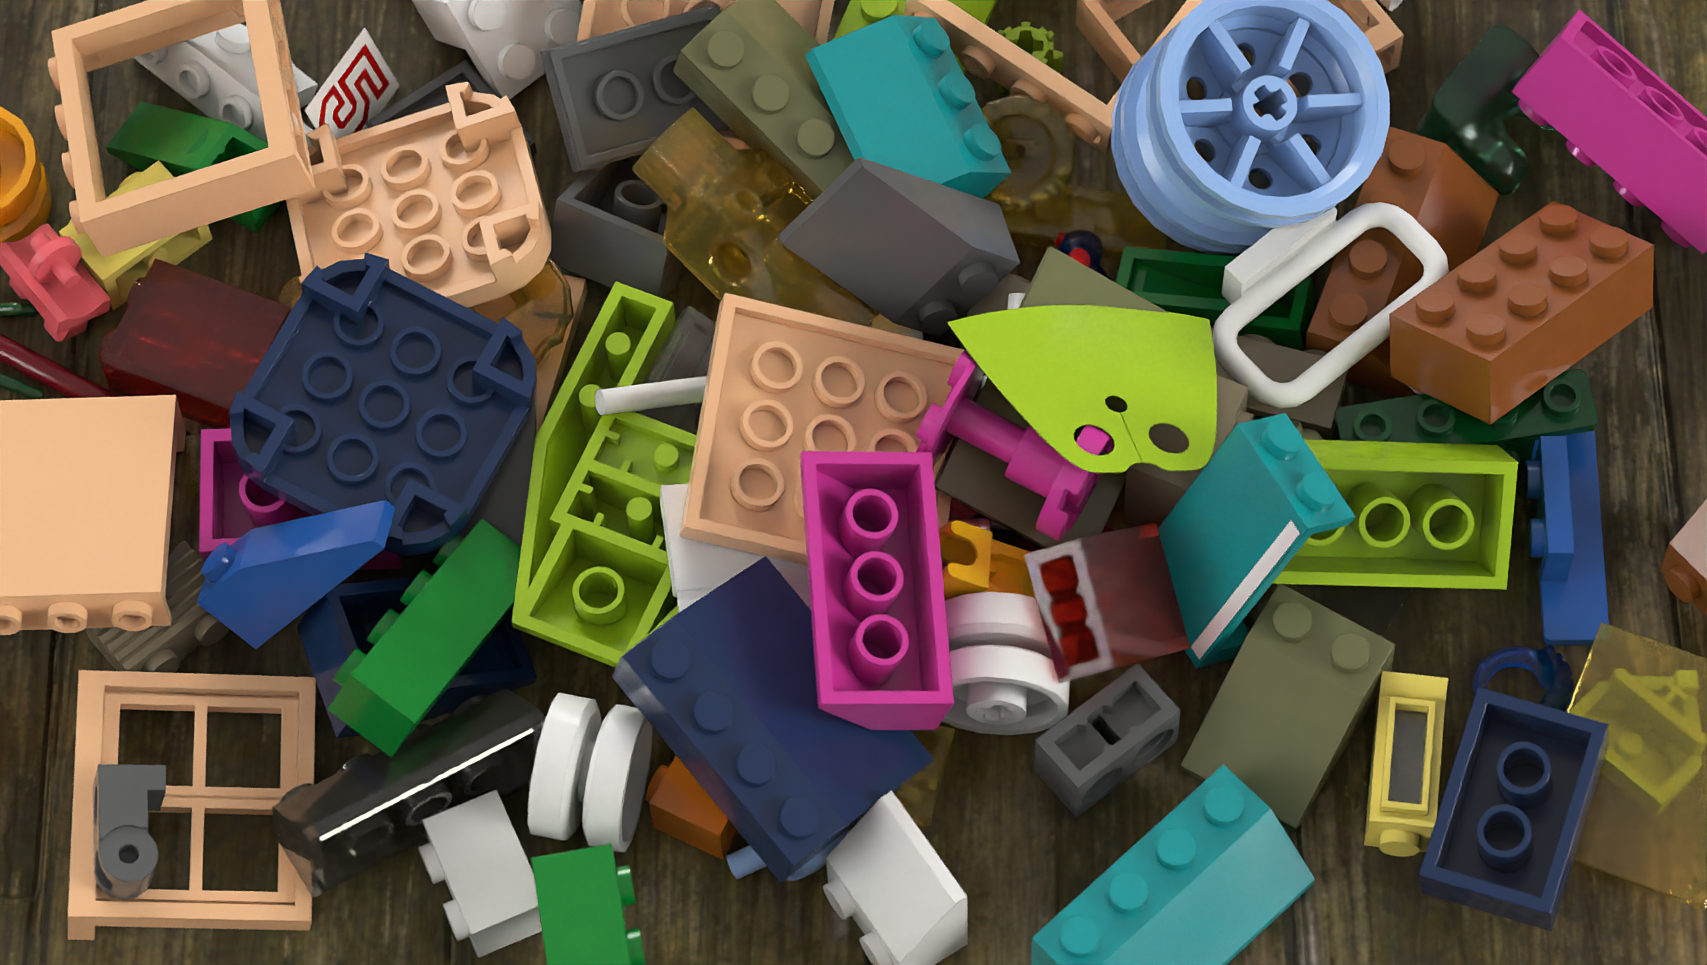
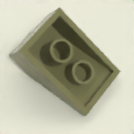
M1278 584L1242 644L1180 765V770L1204 782L1224 764L1272 809L1282 826L1296 832L1376 699L1382 671L1391 672L1395 644L1289 587Z

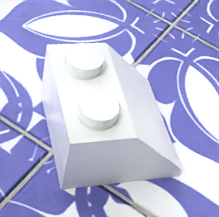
M892 791L887 793L872 806L826 857L828 883L823 886V890L840 918L845 920L852 916L865 935L859 940L865 954L873 965H935L968 944L967 895Z

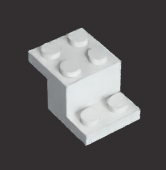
M412 0L435 40L466 50L483 80L497 97L501 99L507 95L509 100L545 73L540 51L576 42L583 7L579 0Z

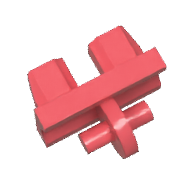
M49 223L38 227L32 234L22 240L1 243L0 266L9 275V285L21 299H27L45 319L44 328L55 341L62 342L85 332L88 320L108 312L111 298L80 262L82 251L78 244L71 237H59Z

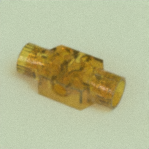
M694 107L674 122L633 166L632 171L668 206L663 244L720 301L724 294L728 293L867 327L874 321L875 317L880 315L876 310L782 244L779 234L814 199L792 179L785 167L775 162L763 149H735Z

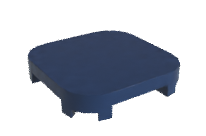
M365 253L364 259L341 260L322 270L316 266L301 283L302 294L244 391H236L229 411L234 455L244 474L263 490L312 515L387 500L395 507V512L383 550L402 556L429 554L443 547L445 543L452 541L468 524L529 418L537 390L534 357L522 338V331L507 319L502 317L498 324L391 270L389 259Z

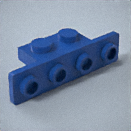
M1595 430L1565 436H1540V440H1535L1531 460H1525L1523 488L1525 499H1534L1535 518H1529L1527 549L1529 557H1537L1543 642L1546 645H1605L1608 642L1610 631Z

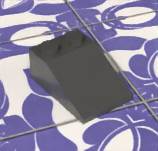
M686 141L589 168L556 200L551 228V252L546 261L569 270L575 276L594 280L610 288L617 281L664 299L686 274L745 174L747 162L707 145Z
M858 157L779 234L784 246L892 323L937 337L942 336L950 329L947 322L960 319L1020 263L1000 204L862 157Z

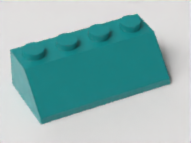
M1223 764L1032 937L1031 965H1227L1314 884L1315 878L1272 809Z

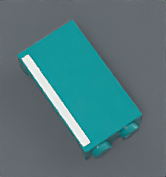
M1278 414L1239 423L1235 426L1130 567L1197 669L1236 658L1250 632L1242 620L1309 536L1350 525L1356 516L1287 414Z

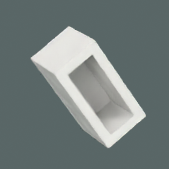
M497 789L422 820L429 843L418 847L432 883L435 884L445 880L453 900L444 903L443 908L457 941L470 937L479 958L542 931L533 871Z

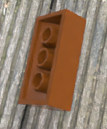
M1389 126L1383 152L1369 177L1364 181L1354 209L1363 204L1376 202L1400 207L1410 214L1439 243L1447 256L1449 272H1451L1478 253L1499 193L1445 143ZM1380 227L1371 228L1337 253L1307 331L1305 350L1316 349L1329 353L1422 278L1424 272L1422 263L1392 232ZM1390 337L1348 369L1347 381L1398 398L1425 394L1391 377Z

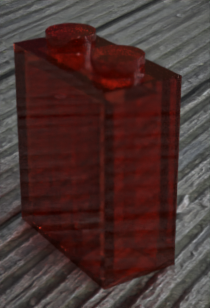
M155 258L145 278L139 277L133 283L127 298V310L117 329L111 328L105 334L99 348V363L110 390L125 396L176 395L182 417L214 429L231 428L229 411L236 391H244L290 314L291 308Z
M1156 522L1078 538L1024 554L1059 683L1190 648Z

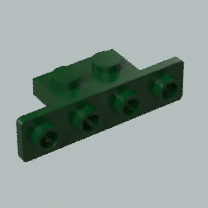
M1583 369L1564 371L1491 425L1426 393L1338 407L1334 413L1338 439L1342 441L1498 445L1518 461L1517 473L1524 470L1525 460H1531L1535 440H1540V436H1565L1590 432L1597 428L1599 422L1587 374Z

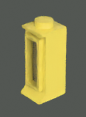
M1382 671L1375 708L1364 841L1366 846L1379 847L1383 853L1399 857L1413 856L1418 854L1419 851L1426 852L1437 819L1448 678Z

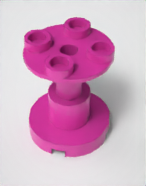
M964 350L949 376L947 384L952 389L944 407L933 403L919 426L916 438L921 440L916 452H932L934 467L945 453L953 437L956 436L1008 463L1005 472L1006 478L1046 498L1037 520L1036 530L1061 542L1064 532L1069 533L1083 511L1102 473L1088 472L1070 463L1053 449L1031 425L1026 429L972 401L977 393L984 372L968 351ZM1086 425L1078 439H1075L1080 448L1093 455H1100L1102 451L1109 454L1114 449V440L1110 434L1096 426Z

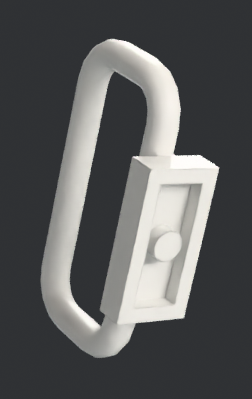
M1376 202L1363 204L1349 211L1336 221L1337 209L1334 207L1305 223L1272 229L1226 265L1221 294L1231 305L1215 321L1212 332L1215 357L1222 368L1237 383L1249 387L1248 395L1261 404L1278 409L1297 407L1316 396L1390 337L1389 314L1449 273L1445 252L1439 243L1410 214L1398 206ZM1380 227L1389 230L1420 260L1424 272L1422 278L1290 382L1279 383L1268 378L1237 344L1238 332L1245 325L1362 233L1371 228Z

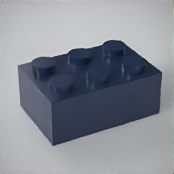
M1478 687L1419 873L1422 893L1552 932L1609 746V724Z

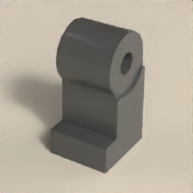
M98 764L93 783L94 875L100 889L112 898L121 900L136 898L144 893L151 884L157 865L158 850L155 841L148 834V811H160L166 792V765Z

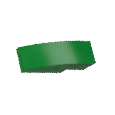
M1124 246L1116 283L1167 312L1209 319L1210 326L1214 328L1215 321L1231 305L1221 293L1225 266L1233 261L1236 256ZM1311 276L1306 277L1238 332V335H1261L1270 339L1275 345L1305 351L1307 331L1317 305Z

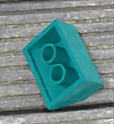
M893 15L814 47L805 55L854 160L862 157L980 198L988 195L1012 173L1001 152L1000 141L990 129L975 99V90L970 81L964 76L952 52L950 39L936 18Z

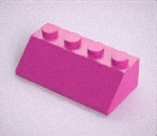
M1579 9L1512 90L1520 98L1518 101L1520 109L1538 125L1546 127L1550 124L1568 140L1565 142L1566 147L1579 161L1589 167H1594L1597 164L1615 179L1613 182L1614 188L1626 201L1639 208L1645 205L1663 220L1660 223L1662 229L1673 241L1685 248L1693 245L1704 254L1707 251V117Z
M802 451L799 458L818 709L869 730H936L953 706L954 700L932 452Z

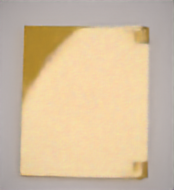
M1601 622L1567 710L1568 713L1609 724V746L1573 862L1671 897V899L1692 906L1695 909L1707 911V659Z

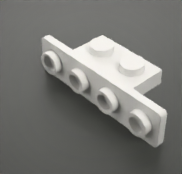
M236 24L134 57V59L209 118L232 123L268 142L246 26ZM292 62L300 108L309 105L314 98L318 84L300 71ZM303 123L307 147H311L312 144L308 139L307 133L313 130Z

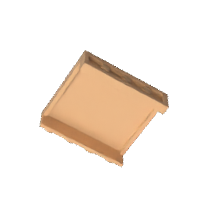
M176 395L0 400V635H11L19 630L53 629L62 633H76L85 628L118 627L127 631H141L150 626H171L172 617L165 592L176 452H184L186 429Z

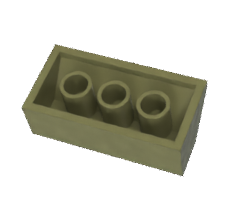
M737 0L718 14L680 51L673 72L809 206L855 161L805 57L812 48L820 44L776 0Z

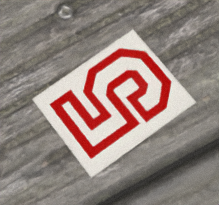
M365 28L304 110L316 129L328 123L335 139L367 129L366 122L381 113L400 86Z

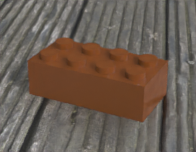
M1552 201L1389 314L1391 377L1491 425L1653 308L1654 244L1626 233L1621 228L1612 227L1580 213L1570 206Z

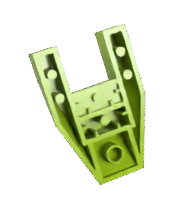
M615 281L535 437L512 614L513 628L615 668L623 654L679 613L677 597H673L660 505V487L662 485L689 483L697 437L695 434L640 414L641 410L600 415L597 412L595 405V393L597 390L655 383L677 340L673 302Z

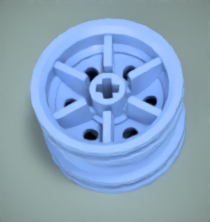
M1203 0L1132 66L1118 90L1112 113L1111 149L1117 173L1133 204L1155 228L1179 244L1214 255L1239 256L1272 229L1305 223L1331 210L1338 203L1345 200L1369 177L1383 152L1390 125L1389 90L1382 64L1367 36L1344 11L1328 0ZM1240 50L1252 54V65L1249 64ZM1194 79L1202 84L1204 88V98L1202 100H1191L1186 90L1188 80ZM1288 79L1298 89L1302 97H1296L1293 89L1287 83ZM1256 107H1257V108L1260 110V112L1263 114L1262 117H1260V116L1255 112L1254 109H1255ZM1302 137H1309L1316 142V155H1314ZM1195 142H1197L1202 153L1210 162H1206L1197 153L1194 147ZM1259 172L1263 178L1269 179V188L1262 190L1254 187L1249 182L1248 175Z

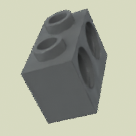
M1137 663L1035 740L1034 771L1077 818L1177 742L1180 709Z

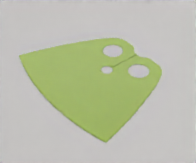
M1046 305L989 312L947 322L971 357L1003 396L1053 449L1078 468L1093 473H1122L1133 464L1149 463L1166 471H1193L1203 468L1210 460L1215 445L1217 429V371L1209 319L1173 312L1166 313L1097 305ZM1115 396L1123 399L1127 404V410L1121 413L1114 412L1107 407L1105 403L1106 398ZM1161 423L1179 428L1188 438V449L1177 454L1160 450L1150 440V428ZM1085 425L1096 426L1105 430L1114 440L1113 451L1101 456L1084 451L1074 439L1075 430Z

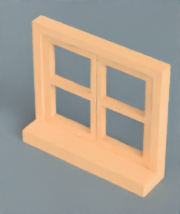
M79 670L68 899V940H95V926L310 931L312 916L315 677ZM120 709L195 711L192 786H166L160 811H148L191 813L189 890L147 889L136 898L121 900L112 898L104 893L96 883L94 875L93 783L98 764L118 765ZM207 712L281 714L280 789L205 787ZM204 813L279 815L277 892L202 890Z

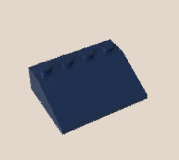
M766 556L680 611L621 656L612 674L617 684L780 883L860 821L882 796L891 791L895 793L934 761V758L910 730H869L818 709L811 610Z

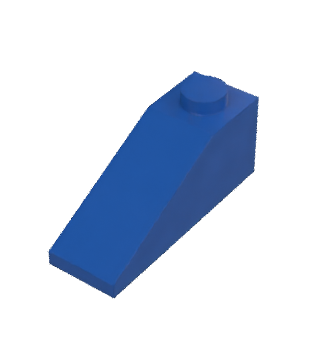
M387 500L254 528L231 546L226 542L222 543L213 550L202 566L201 573L205 576L197 604L257 649L385 548L395 507Z

